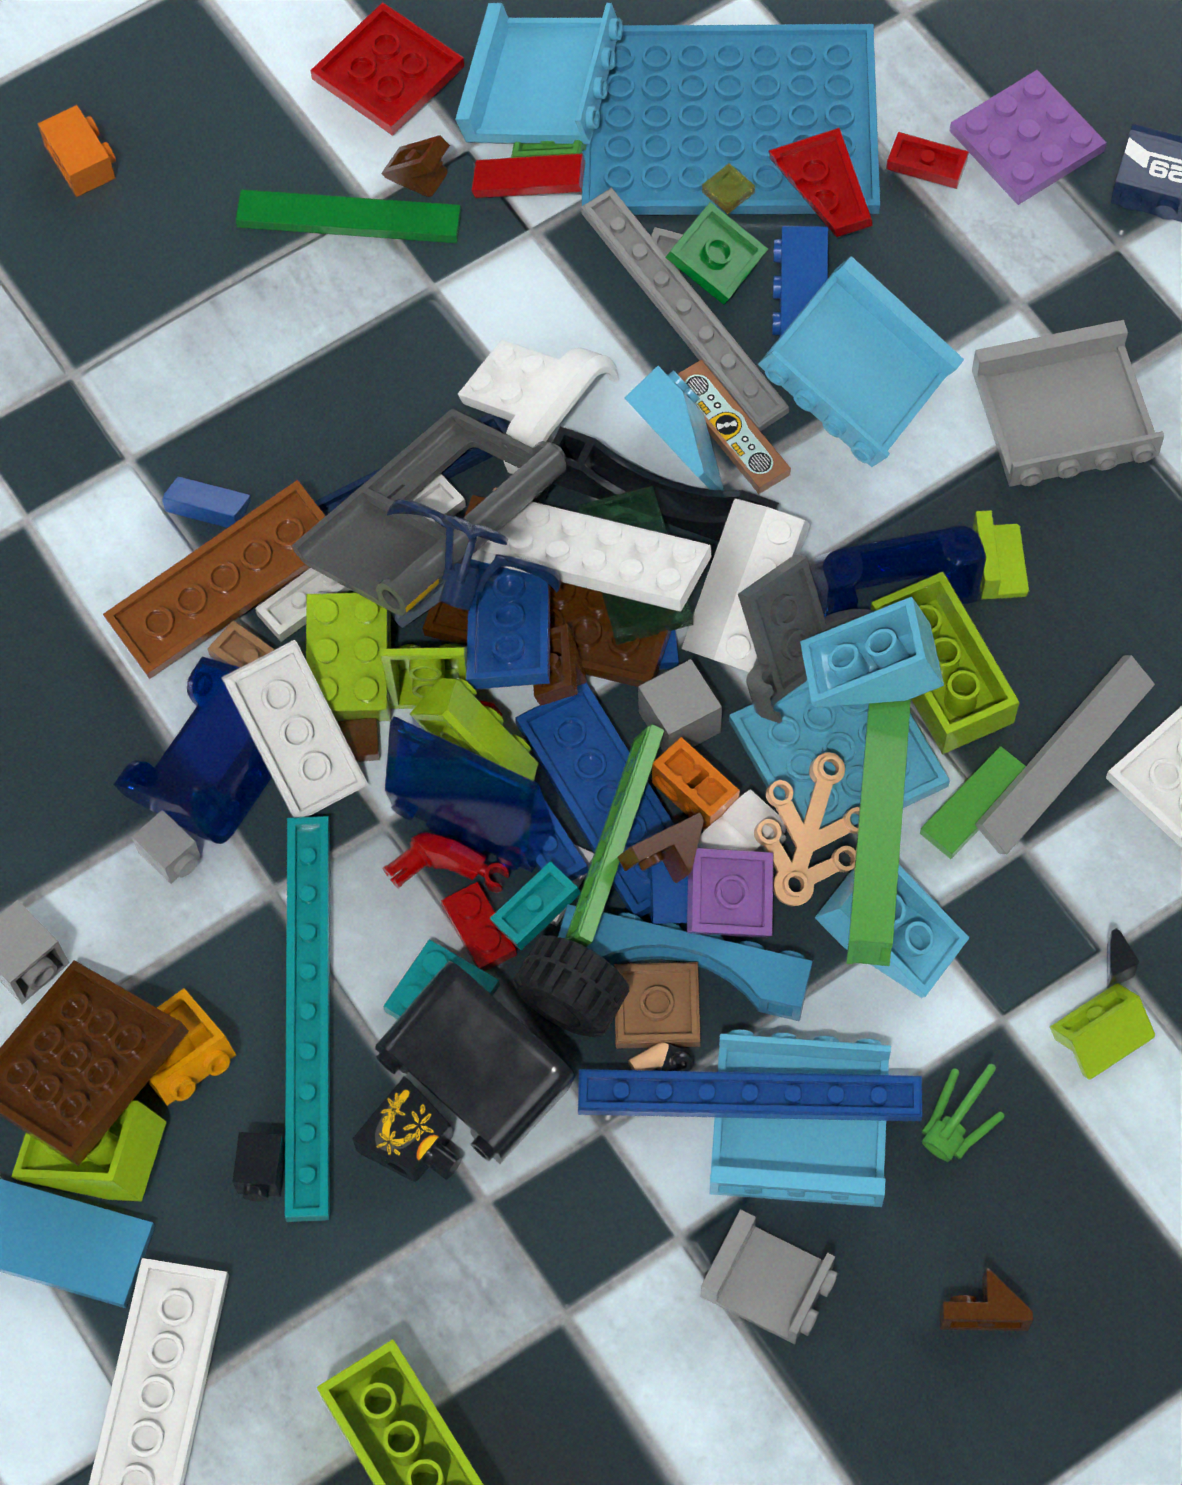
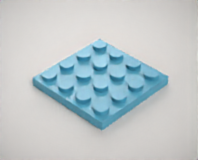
M806 681L774 705V711L781 714V723L759 716L755 712L753 704L729 715V722L766 788L778 780L786 781L792 786L793 797L791 800L802 822H804L815 785L809 775V766L813 759L823 753L830 752L838 755L844 762L845 774L841 781L832 786L820 829L842 819L848 810L860 807L868 704L815 708L811 703L808 682ZM911 714L909 719L903 808L949 787L950 783L948 776ZM825 762L823 765L825 773L831 776L834 775L835 766L831 762ZM774 788V797L777 800L783 801L786 796L783 788ZM853 813L850 821L854 827L858 828L859 815Z

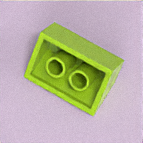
M440 678L411 711L410 715L490 797L526 800L531 793L538 762L529 754L530 746L521 737L515 734L511 735L502 726L504 723L503 718L494 709L488 706L484 707L475 698L477 692L467 681L461 678Z

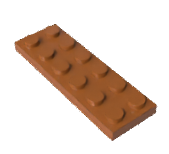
M296 480L103 613V616L147 677L151 679L226 627L233 620H236L308 570L310 567L300 560L294 552L292 545L320 522L325 515L300 482Z

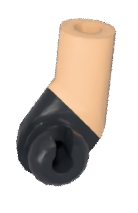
M664 1042L658 1043L628 1060L632 1070L691 1071L693 1067V1060L688 1051Z

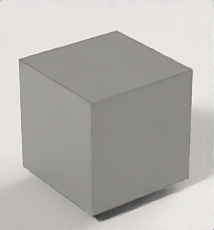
M691 659L638 686L639 714L647 727L653 724L664 730L659 745L663 752L680 737L694 747L721 733L722 706Z
M16 900L0 914V982L23 1004L69 964V961L59 942Z

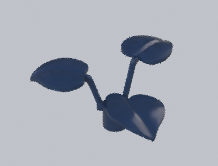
M395 500L388 509L387 516L392 514L420 515L432 518L445 527V570L442 576L445 583L439 597L440 602L470 611L476 590L483 592L485 583L500 566L514 567L535 575L552 586L556 593L559 591L561 585L560 576L551 568L535 561L499 554L495 555L494 560L478 579L479 571L469 567L477 538L481 537L502 545H507L509 540L506 536L487 526L480 524L472 525L463 518L445 515L429 506L410 500ZM454 529L463 531L469 538L462 564L455 563L452 570Z

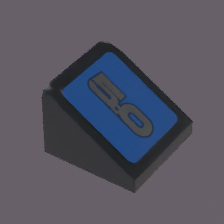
M1117 928L1111 931L1107 944V989L1116 983L1121 984L1133 978L1139 964V960Z

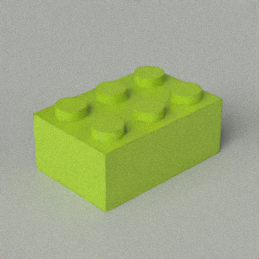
M358 593L307 594L306 661L336 721L376 718L377 721H391V705L381 658V649L391 648V611Z

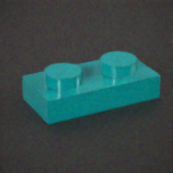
M550 861L490 919L515 946L522 950L567 907V904H571L581 892Z

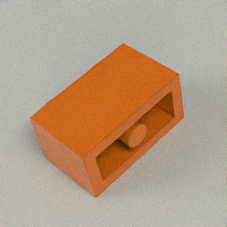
M77 105L37 123L44 146L76 197L116 179L112 168V163L116 162V158L107 142L101 144L97 138L100 136V133L91 116L85 118Z

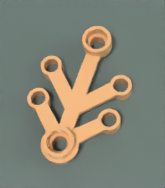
M827 752L813 759L809 766V775L815 785L804 822H802L791 800L793 788L788 782L783 780L775 781L766 790L767 801L772 806H775L796 847L792 862L779 841L782 830L778 822L766 819L758 823L754 829L756 841L764 846L766 852L773 853V865L777 871L773 879L774 894L780 902L788 906H799L806 903L813 895L815 883L837 872H848L855 867L856 850L850 846H843L832 853L831 859L808 869L813 851L849 833L857 834L858 828L851 824L850 817L853 813L859 815V807L848 810L842 819L820 829L832 786L841 781L845 774L843 760L834 753ZM825 762H831L835 766L834 775L831 776L825 773L823 769ZM775 787H781L785 791L786 796L783 801L777 800L774 797L773 790ZM764 825L770 826L774 831V837L771 840L764 838L761 830ZM841 852H845L850 856L851 862L849 866H843L839 862V854ZM793 877L800 881L801 888L799 892H793L789 888L788 882L790 878Z

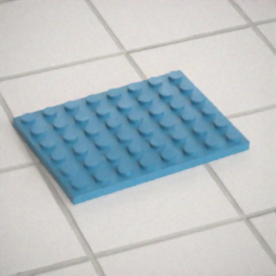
M873 24L623 25L622 38L617 40L614 50L615 65L612 70H609L607 77V95L605 99L601 100L599 107V126L593 130L591 142L587 144L586 150L582 152L586 161L582 187V206L612 187L633 215H700L709 202L726 215L816 214L772 162L769 150L840 128L869 213L879 214L880 186Z

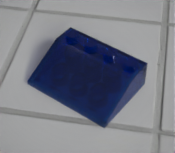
M393 717L389 729L385 792L392 805L391 809L405 819L412 820L413 817L427 822L426 826L439 835L447 837L450 833L460 838L462 843L480 853H483L485 850L496 855V859L501 864L512 870H518L521 867L532 873L536 867L538 855L540 853L541 855L543 854V847L549 837H553L555 834V828L539 783L398 717Z

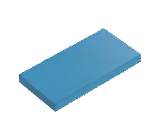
M0 1179V1272L126 1308L138 1277L141 1260L145 1257L155 1229L154 1223Z

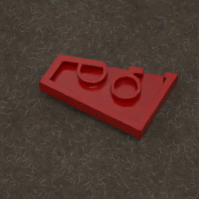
M840 128L769 150L772 162L836 237L873 226Z

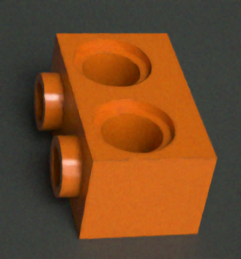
M682 737L660 755L652 765V783L689 818L701 813L704 819L703 831L722 817L727 809L739 798L740 790Z

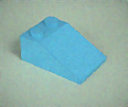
M657 366L624 397L625 400L710 490L724 491L705 416L695 405L700 398L674 370L667 375Z
M913 597L800 641L811 703L815 708L906 701L944 686L931 624Z
M899 865L890 966H872L923 998L927 996L970 937ZM852 869L815 917L847 950L854 869Z

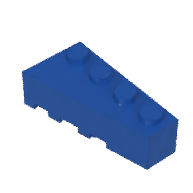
M782 226L781 239H774L773 262H780V276L773 275V299H779V312H773L772 335H779L780 338L828 279V227Z

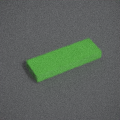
M1000 746L922 826L920 834L948 858L952 859L979 831L975 826L978 820L1026 766Z

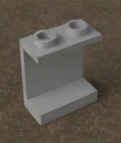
M740 1209L701 1285V1297L795 1344L800 1333L806 1336L810 1334L819 1315V1312L814 1310L813 1307L820 1294L828 1297L837 1279L838 1273L832 1270L835 1256L827 1253L824 1260H821L755 1227L756 1217Z

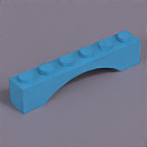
M567 904L558 937H566L576 906ZM602 912L593 942L586 947L603 957L613 966L614 964L651 959H665L686 963L698 962V967L707 969L730 982L749 999L758 1012L800 1021L813 962L794 951L777 953L764 950L762 945L751 941H742L738 944L725 941L720 935L690 934L683 931L676 924L656 925L643 922L640 917L630 913H620L617 916Z

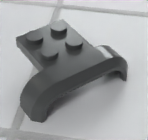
M793 555L738 593L759 662L750 670L746 678V684L755 712L765 719L777 723L782 722L781 714L773 709L774 705L807 681L800 641L874 612L868 609H849L824 617L806 556Z

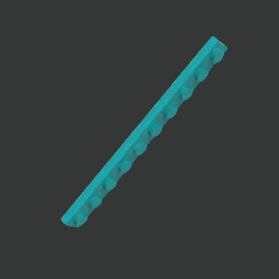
M328 816L287 818L286 1222L330 1220V821Z

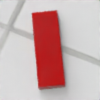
M583 153L476 160L472 192L475 198L582 192L586 161Z

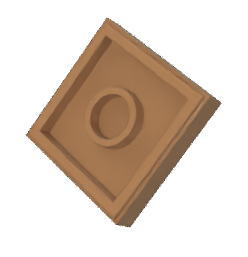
M698 962L614 964V967L629 985V993L615 1016L616 1049L651 1048L662 1042L677 1047H700Z

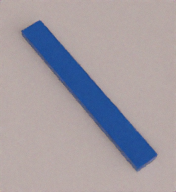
M579 1069L578 1115L921 1121L922 1076Z

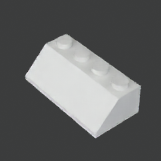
M734 498L681 649L750 672L759 662L738 593L793 555H800L810 524L806 520L790 514Z

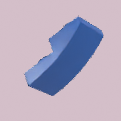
M662 861L648 869L651 922L653 924L687 923L688 876L675 883Z

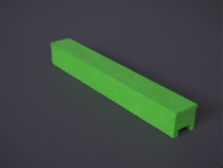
M911 699L868 704L846 964L861 963L890 966L894 936Z

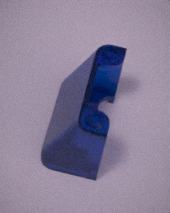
M955 526L826 552L812 560L810 570L824 617L839 611L857 608L858 598L855 591L857 589L928 575L931 577L940 572H944L962 605L977 602L986 554L977 532L966 526Z
M202 656L187 681V694L196 705L195 710L155 767L142 760L130 762L113 785L125 797L156 814L163 810L180 827L206 841L222 844L233 836L272 776L221 678L241 667Z

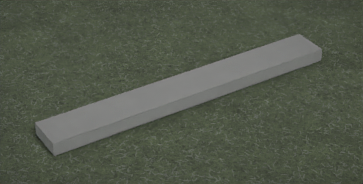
M612 187L581 207V214L699 361L702 360L756 427L762 431L788 414L789 406L675 265L665 258L667 255Z

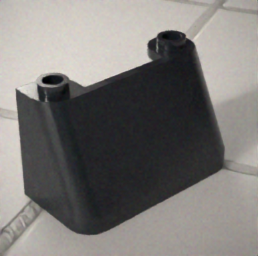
M451 961L433 977L375 1046V1050L379 1052L376 1058L392 1074H395L398 1070L404 1074L410 1072L471 1129L470 1133L474 1138L471 1143L473 1149L485 1160L490 1161L494 1158L499 1164L505 1160L565 1095L575 1079L573 1071L557 1054L466 971Z

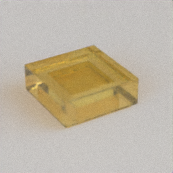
M728 163L702 184V193L725 213L729 214L755 193V185Z

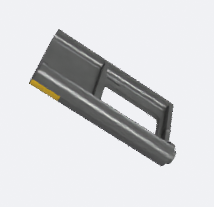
M451 409L292 545L293 550L300 560L310 568L368 598L399 616L405 615L444 580L442 576L445 570L446 529L420 515L392 514L387 516L388 509L393 502L399 499L411 500L468 449L476 447L519 468L463 518L472 525L480 524L498 532L566 471L565 454L558 445L545 441L538 442L532 448L513 439L508 434H503ZM454 529L452 570L455 563L462 564L469 541L467 535L457 529ZM478 537L473 553L488 540Z

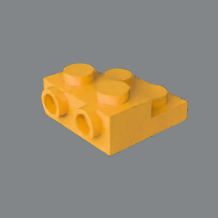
M185 988L157 1007L182 1022L189 1030L148 1081L167 1106L175 1100L184 1101L191 1097L195 1091L196 1084L209 1075L217 1076L225 1072L230 1065V1059L236 1056L226 1036Z

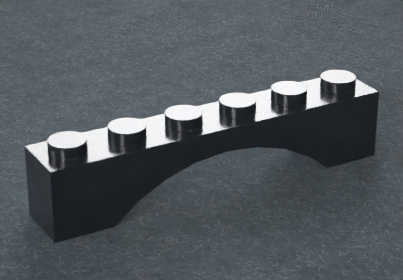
M561 426L552 442L563 450L566 457V471L553 482L554 484L717 542L720 541L734 498L779 510L778 502L744 490H708L668 480L627 461L596 438Z

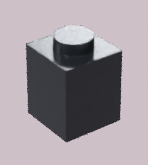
M239 1132L232 1181L237 1193L243 1194V1198L246 1200L257 1202L267 1201L269 1196L281 1197L285 1165V1142L282 1135Z

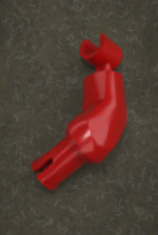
M427 832L412 837L411 847L382 868L386 876L390 875L392 877L389 880L398 889L424 867L429 869L431 867L434 869H448L470 880H473L479 874L485 877L486 887L495 893L503 891V888L500 884L491 881L490 876L494 873H500L504 877L509 878V872L503 864L493 863L488 866L484 864L486 856L458 840Z

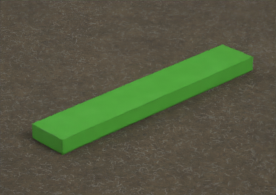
M653 724L634 738L565 939L574 941L584 947L593 942L620 862L618 856L624 851L664 733L663 729Z

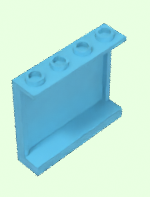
M488 3L455 119L465 141L477 143H541L540 141H554L555 144H574V140H580L583 144H590L593 130L599 126L601 100L605 99L607 95L608 73L615 65L614 50L616 42L621 40L623 33L622 21L620 18H617L612 3H606L602 18H508L502 3Z
M850 256L834 270L758 365L765 371L767 378L771 382L782 386L794 397L795 403L801 409L811 412L818 418L830 435L840 438L849 446L852 454L859 461L873 467L890 455L888 452L890 447L942 381L957 370L964 361V358Z
M732 1030L729 1034H720L718 1072L888 1075L891 1046L881 1045V1042L875 1039H860L856 1043L839 1042V1039L832 1036H817L813 1040L796 1039V1036L790 1033H774L771 1037L754 1036V1033L747 1030ZM715 1117L709 1194L882 1207L885 1196L886 1121Z

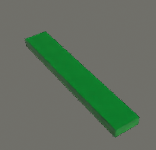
M241 189L236 214L237 228L457 243L461 205Z

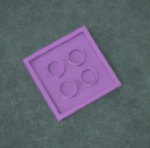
M1038 70L955 119L950 124L952 135L969 151L1017 205L1103 153L1107 143Z

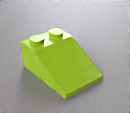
M407 644L399 648L381 649L391 709H414L440 678H461L466 681L467 647H461L457 644H444L437 648H421L418 645Z
M132 1100L79 1166L26 1133L11 1177L23 1182L107 1200L142 1201L166 1121L139 1101Z

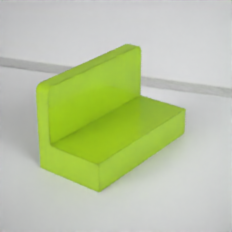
M992 510L976 511L972 534L981 600L1026 597L1029 587L1020 526L1018 524L993 525Z
M1119 983L1114 984L1050 1026L1054 1039L1073 1051L1082 1075L1089 1080L1155 1037V1032L1140 996Z

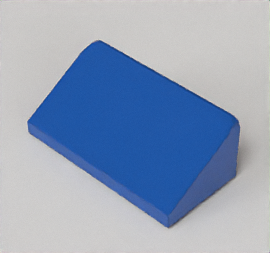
M177 477L164 493L162 502L165 512L228 528L244 517L251 500V495Z

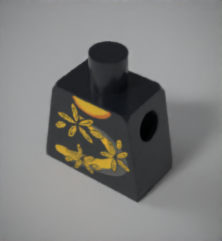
M405 1076L352 1138L358 1153L414 1182L418 1181L429 1167L447 1180L454 1174L462 1160L446 1148L453 1137L450 1123Z

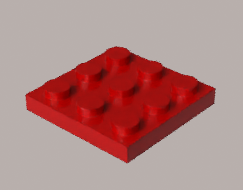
M382 2L319 61L310 72L312 80L393 136L465 66L464 57Z

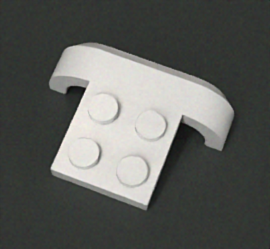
M501 340L460 390L458 395L462 403L467 406L511 421L506 434L533 448L538 442H546L549 436L598 375L606 373L609 380L617 382L619 377L615 364L609 357L584 348L571 349L560 359ZM504 461L508 473L514 474L519 469Z

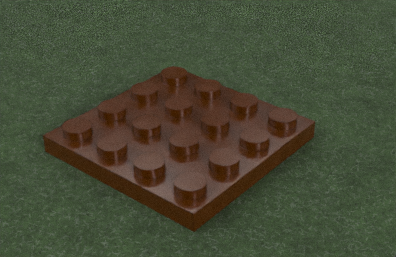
M73 960L0 1047V1116L79 1166L189 1030L179 1020Z

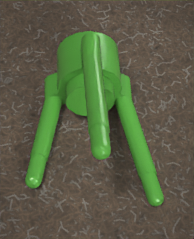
M994 1064L987 1066L953 1116H945L940 1121L959 1075L958 1069H952L931 1119L922 1130V1133L926 1135L922 1140V1144L938 1158L949 1162L953 1156L961 1159L973 1144L1004 1119V1114L998 1112L968 1137L963 1138L966 1130L960 1122L995 1072L996 1066Z

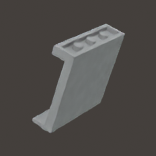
M1124 320L975 350L972 373L1009 487L1020 484L1032 486L1044 479L1054 477L1070 478L1083 471L1093 469L1103 471L1111 469L1117 464L1131 461L1142 463L1153 459L1155 456H1159L1164 433L1163 431L1155 433L1125 348L1128 331Z

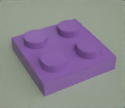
M697 848L693 867L688 875L687 933L766 938L772 936L773 853Z

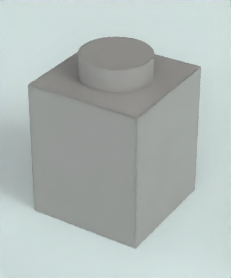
M163 810L132 836L138 853L170 884L178 877L183 878L190 874L201 858L196 842Z

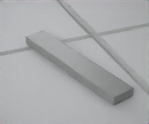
M1132 655L1123 656L975 824L999 854H1008L1155 685Z

